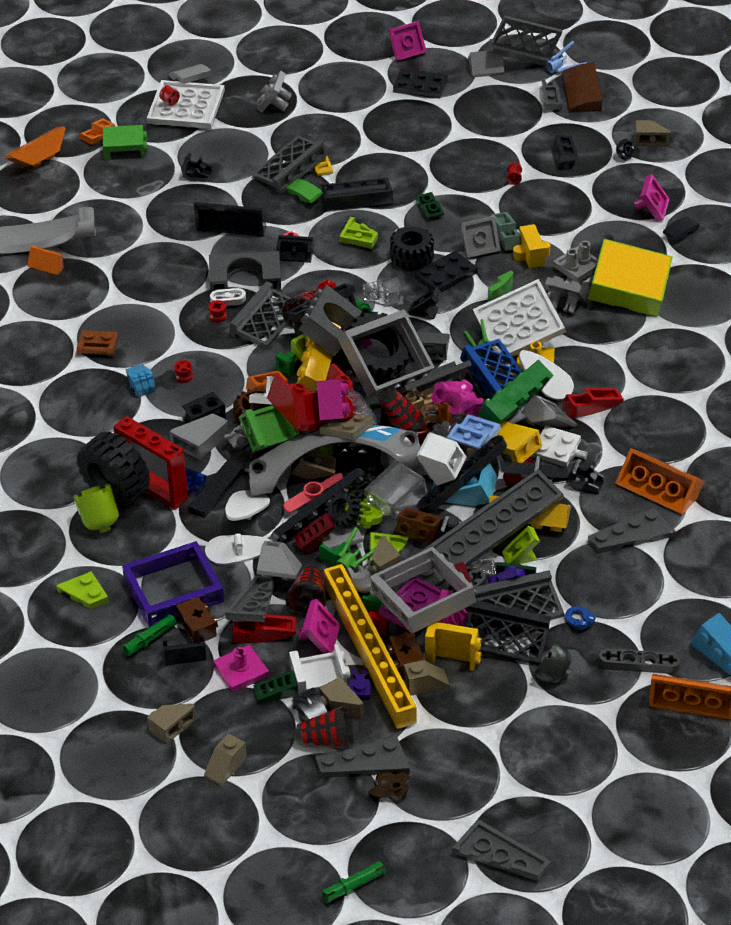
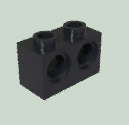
M214 392L181 406L182 420L186 424L210 414L226 418L225 403Z

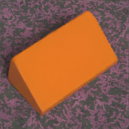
M31 246L28 267L58 275L64 268L62 254Z

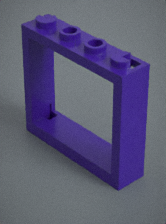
M197 541L122 565L124 581L149 627L165 618L168 614L177 618L176 605L190 599L199 597L202 603H206L208 607L224 602L223 587ZM196 559L211 586L150 606L136 578Z

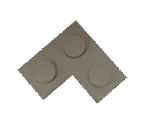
M356 414L347 422L330 419L320 427L321 435L355 440L374 424L373 417Z

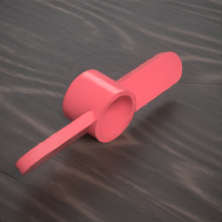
M342 473L335 474L322 483H307L304 486V491L284 503V510L291 513L304 504L308 505L320 496L325 489L343 478Z

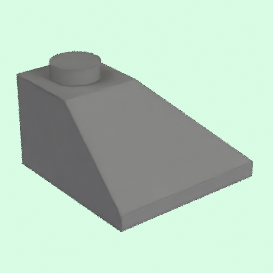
M535 394L521 411L526 416L525 420L532 426L535 424L541 427H545V425L549 427L577 426V423L569 418L555 403Z

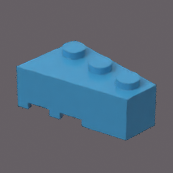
M718 613L701 625L690 645L731 675V625Z

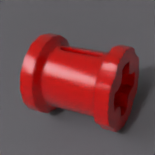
M516 162L510 163L507 167V181L513 185L519 184L522 180L521 164Z

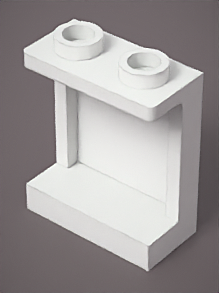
M334 644V652L299 658L298 651L289 652L291 671L295 673L299 695L313 687L319 692V687L339 677L347 684V678H350L349 667L344 665L346 663L345 653L340 651L338 644Z

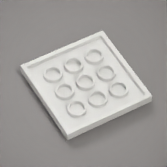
M161 80L147 116V124L211 129L225 87L224 85L191 82L182 84L178 81ZM166 85L171 86L180 93L178 102L173 106L168 105L166 101L164 102L159 98L161 89Z
M539 279L473 309L480 325V320L484 319L487 339L489 341L500 339L512 357L520 354L522 350H529L530 343L535 341V346H537V341L542 344L566 333L565 327ZM497 346L492 347L493 351L501 352Z

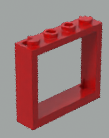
M128 416L113 426L114 433L119 434V437H124L132 445V442L138 444L166 461L168 482L150 472L149 487L144 492L174 510L189 500L184 449Z

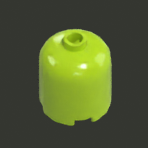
M105 484L103 489H100V486H95L81 491L82 496L80 497L74 495L73 499L87 529L99 530L100 533L111 529L110 526L117 521L119 513L110 484Z

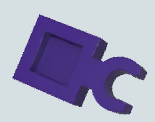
M516 566L506 567L504 572L487 577L488 584L525 576L524 569L516 568Z
M353 668V679H350V688L360 700H371V679H368V669L364 668L363 674H357L356 668Z

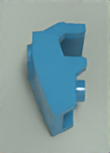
M141 364L125 369L130 388L134 389L137 397L155 392L154 376L149 368Z

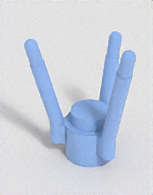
M574 41L570 42L560 52L551 57V60L546 62V67L550 73H560L573 66L587 63L584 62L562 68V61L567 56L561 58L559 56L574 44Z

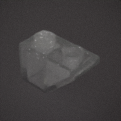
M397 277L363 284V299L384 307L403 304V289Z

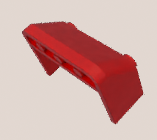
M333 363L330 366L325 381L344 380V383L348 384V395H345L346 403H349L350 414H347V418L337 419L338 421L347 422L357 414L353 384L350 378ZM278 373L274 375L267 395V399L297 430L310 431L320 429L328 420H320L318 391H309L301 383L288 384Z

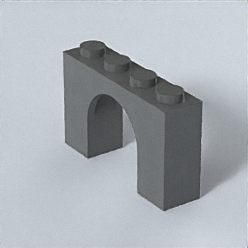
M279 251L209 255L210 294L215 290L228 289L229 278L241 271H252L259 274L263 279V285L268 281L273 284L272 289L281 292Z
M326 285L323 290L319 288L313 296L314 298L305 311V315L300 320L302 324L299 330L335 356L342 348L338 338L344 332L329 319L346 330L350 322L357 316H360L362 311Z

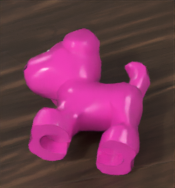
M465 379L436 383L434 392L431 395L435 405L444 402L451 404L449 411L453 415L468 412L474 407H480L484 402L483 398H476L475 394L471 392L473 385Z

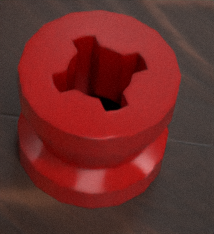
M166 85L161 89L159 98L164 102L166 101L168 105L173 106L178 102L180 93L171 86Z
M221 300L210 302L208 306L210 320L216 323L225 321L227 318L226 303Z
M180 360L175 363L176 381L188 383L193 379V367L190 361Z

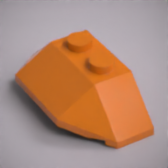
M56 127L4 155V158L25 167L32 166L34 168L41 165L42 160H50L55 157V153L60 151L65 127Z

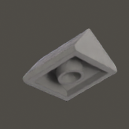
M490 51L470 52L468 55L472 77L504 75L503 56L493 54Z

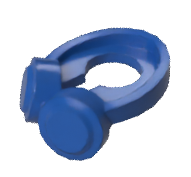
M575 606L566 611L565 618L574 630L583 631L593 625L596 615L590 614L583 607ZM573 612H580L583 614V620L574 619L571 614Z

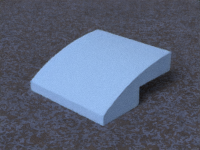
M468 414L461 425L456 423L447 439L479 449L491 438L497 436L501 426L498 423Z

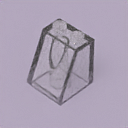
M397 460L364 489L367 503L372 507L375 506L385 516H390L394 520L398 518V515L406 507L417 510L418 501L427 494L425 479Z

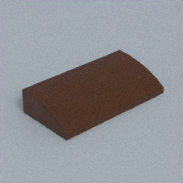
M595 62L576 65L563 71L562 78L569 113L602 111V96Z

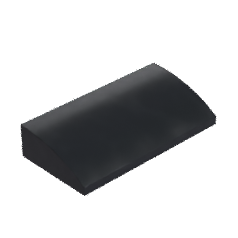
M388 177L321 184L326 211L394 203L393 190Z
M194 202L196 230L261 237L265 235L267 227L263 208Z

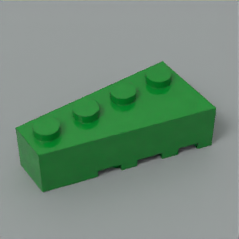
M538 359L513 381H509L503 387V390L499 389L492 396L491 400L489 398L481 404L482 409L478 415L482 419L501 424L524 407L534 394L538 395L554 375Z

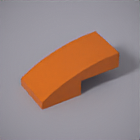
M105 119L92 123L90 130L80 133V140L93 145L103 139V127H112L115 124Z
M444 402L436 405L439 410L440 422L453 424L452 414L449 411L451 404Z

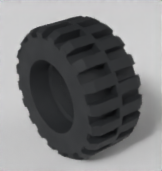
M367 312L363 313L350 322L346 331L385 317L388 314L371 312L369 315ZM396 325L353 340L372 378L379 385L399 377L412 356ZM370 338L380 341L388 349L390 357L378 358L371 355L364 348L362 340ZM341 348L339 352L341 353V361L345 362L344 367L347 371L350 370L352 372L351 375L353 377H356L344 350Z
M101 432L79 450L77 466L84 482L89 485V488L100 486V489L105 488V484H110L117 507L128 506L149 487L150 472L149 468L146 467L145 460L142 459L140 452L136 451L134 446L127 442V439L119 437V434Z

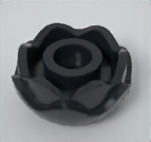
M622 139L617 144L616 153L621 159L627 160L632 157L634 153L632 141Z

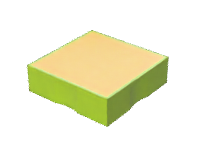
M604 239L588 299L658 317L673 256Z

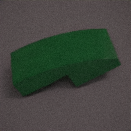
M432 192L416 195V202L427 219L444 216L440 203L435 200Z

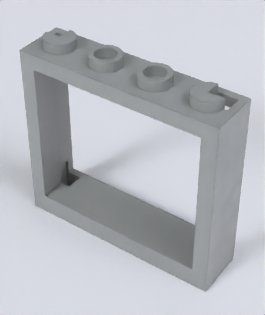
M404 309L347 330L338 338L368 398L374 395L380 397L387 390H397L402 384L407 385L416 381L415 379L430 376L429 373L435 368ZM396 325L419 370L377 386L353 340Z
M434 547L370 576L373 593L411 633H415L476 603V590L472 582L469 583L463 573L458 572L454 565L448 562L444 555L440 554ZM434 568L457 592L413 612L391 588Z

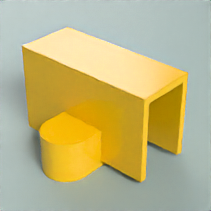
M535 224L520 226L519 233L521 234L522 245L513 247V259L516 261L526 260L529 269L545 266V257L550 255L551 244L548 241H542Z

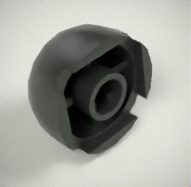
M556 642L533 675L549 684L557 683L561 678L566 680L572 671L569 668L572 662L569 651L563 645Z

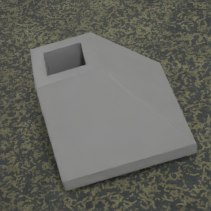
M264 541L261 547L257 574H261L264 578L281 577L282 580L286 581L296 579L302 569V564L286 544Z

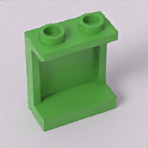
M143 125L103 127L104 160H111V152L140 150L141 158L144 157V151H147V131H143Z
M273 405L255 411L249 409L239 416L253 452L282 444L299 435V430L294 428Z

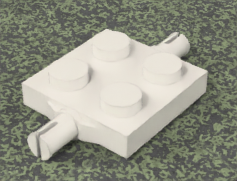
M545 425L540 434L543 446L531 455L533 458L540 456V460L567 467L574 457L586 460L588 452L577 449L581 441L580 435Z

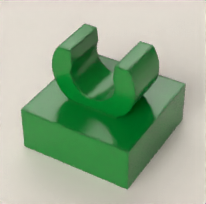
M279 352L275 355L276 369L288 376H292L295 373L294 366L296 361L293 358L296 357V354L288 352L285 355Z

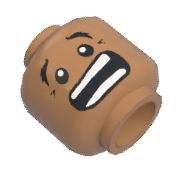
M428 404L419 409L418 421L424 424L428 432H435L441 428L443 422H440L438 406Z

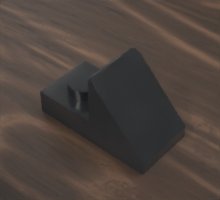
M435 287L411 303L407 313L410 316L435 319L438 312L436 304L439 301L438 297L441 291Z

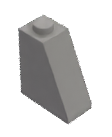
M210 414L170 431V440L184 449L185 453L201 460L225 439L224 436L226 434H229L228 421L215 414Z

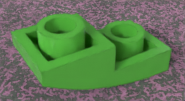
M299 178L286 187L288 193L298 195L301 201L308 203L317 201L318 197L323 194L319 188Z
M512 270L497 277V284L488 288V302L510 292L513 287L514 272Z

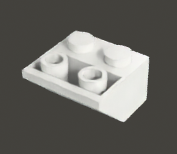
M433 433L427 434L417 454L419 462L424 466L429 477L433 479L436 485L456 479L466 459V455L456 441Z

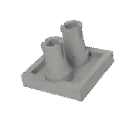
M280 71L277 75L274 74L269 81L270 84H266L262 88V94L257 100L259 103L257 110L261 113L269 104L276 106L281 111L287 108V101L292 93L282 87L286 76L284 72Z
M582 241V243H579V246L567 250V253L554 260L553 267L579 283L595 273L598 259L590 254V242Z
M556 276L553 278L547 277L545 284L551 292L549 299L555 310H557L561 296L567 298L563 311L566 313L570 312V314H574L577 301L586 302L587 294L582 286H580V283L575 281L565 282L564 279Z

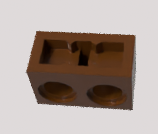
M406 507L398 515L395 534L432 544L437 539V532L443 517Z

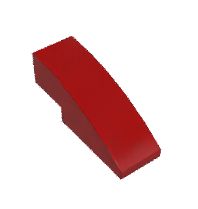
M584 388L582 394H566L561 406L569 418L582 417L610 409L622 403L624 398L617 388Z
M266 614L264 622H235L233 620L232 643H261L296 635V617Z

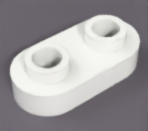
M241 288L215 290L210 294V302L221 300L226 303V306L241 305L246 301V293Z

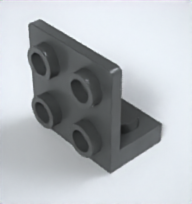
M417 332L431 360H447L450 334Z

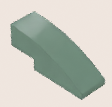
M508 212L490 214L495 216L499 242L505 251L513 250V247L516 245H522L521 234L516 229V222Z

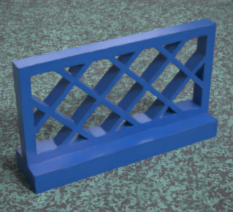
M500 339L472 347L470 344L466 345L460 356L462 362L470 360L472 365L467 367V369L490 400L499 389L503 390L507 382L515 379L509 377L510 372L517 375L523 372ZM497 346L501 352L492 351L490 348ZM476 352L485 353V358L478 356ZM488 355L499 358L498 362L487 359ZM500 360L508 361L510 366L501 364ZM485 364L496 367L495 372L488 370ZM497 369L508 371L507 376L497 373ZM495 377L505 380V384L498 383Z

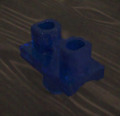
M185 467L187 488L200 493L207 482V475Z

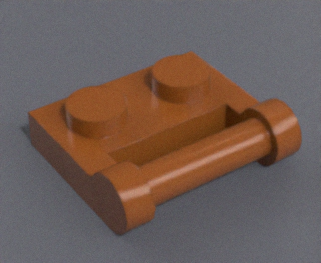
M82 330L79 344H77V355L103 354L108 357H114L119 338L118 332Z

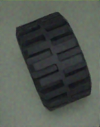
M406 226L394 231L390 237L391 261L394 262V265H399V268H405L406 270H417L429 265L434 258V237L431 232H428L427 229H422V227Z

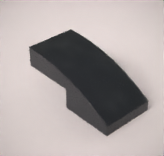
M686 216L667 226L663 230V234L675 241L686 239L687 233L698 230L700 224Z

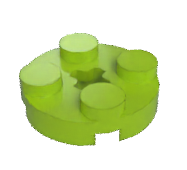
M363 499V502L360 503L363 504V508L360 509L363 511V515L359 514L361 520H356V522L361 527L369 529L372 525L381 523L384 512H382V507L378 503L369 499ZM346 503L344 515L348 511V503Z

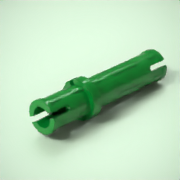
M168 614L144 632L137 633L135 638L122 645L125 655L131 656L140 648H146L149 642L173 626H176L175 618Z
M377 861L366 869L346 879L341 878L337 881V884L321 891L322 897L331 893L330 896L324 898L326 903H330L342 895L347 896L359 886L386 873L385 868L376 871V869L383 866L380 861Z

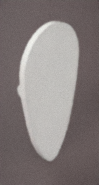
M526 350L520 352L519 358L524 370L539 359L554 375L541 391L546 397L553 400H564L566 394H572L574 384L571 377L564 370L539 354Z
M251 490L235 492L226 504V517L232 521L251 520L253 515L269 506L270 499L265 494L252 496Z
M241 534L218 536L207 543L205 555L211 563L216 565L238 564L260 557L264 541L272 540L260 536Z

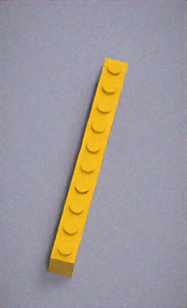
M343 564L323 569L324 586L365 667L368 669V673L396 728L400 729L416 724L417 707Z

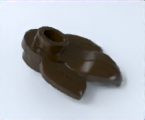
M403 771L396 775L391 772H381L376 776L378 785L369 790V794L379 799L391 797L394 801H400L407 797L409 790L407 784L410 778Z

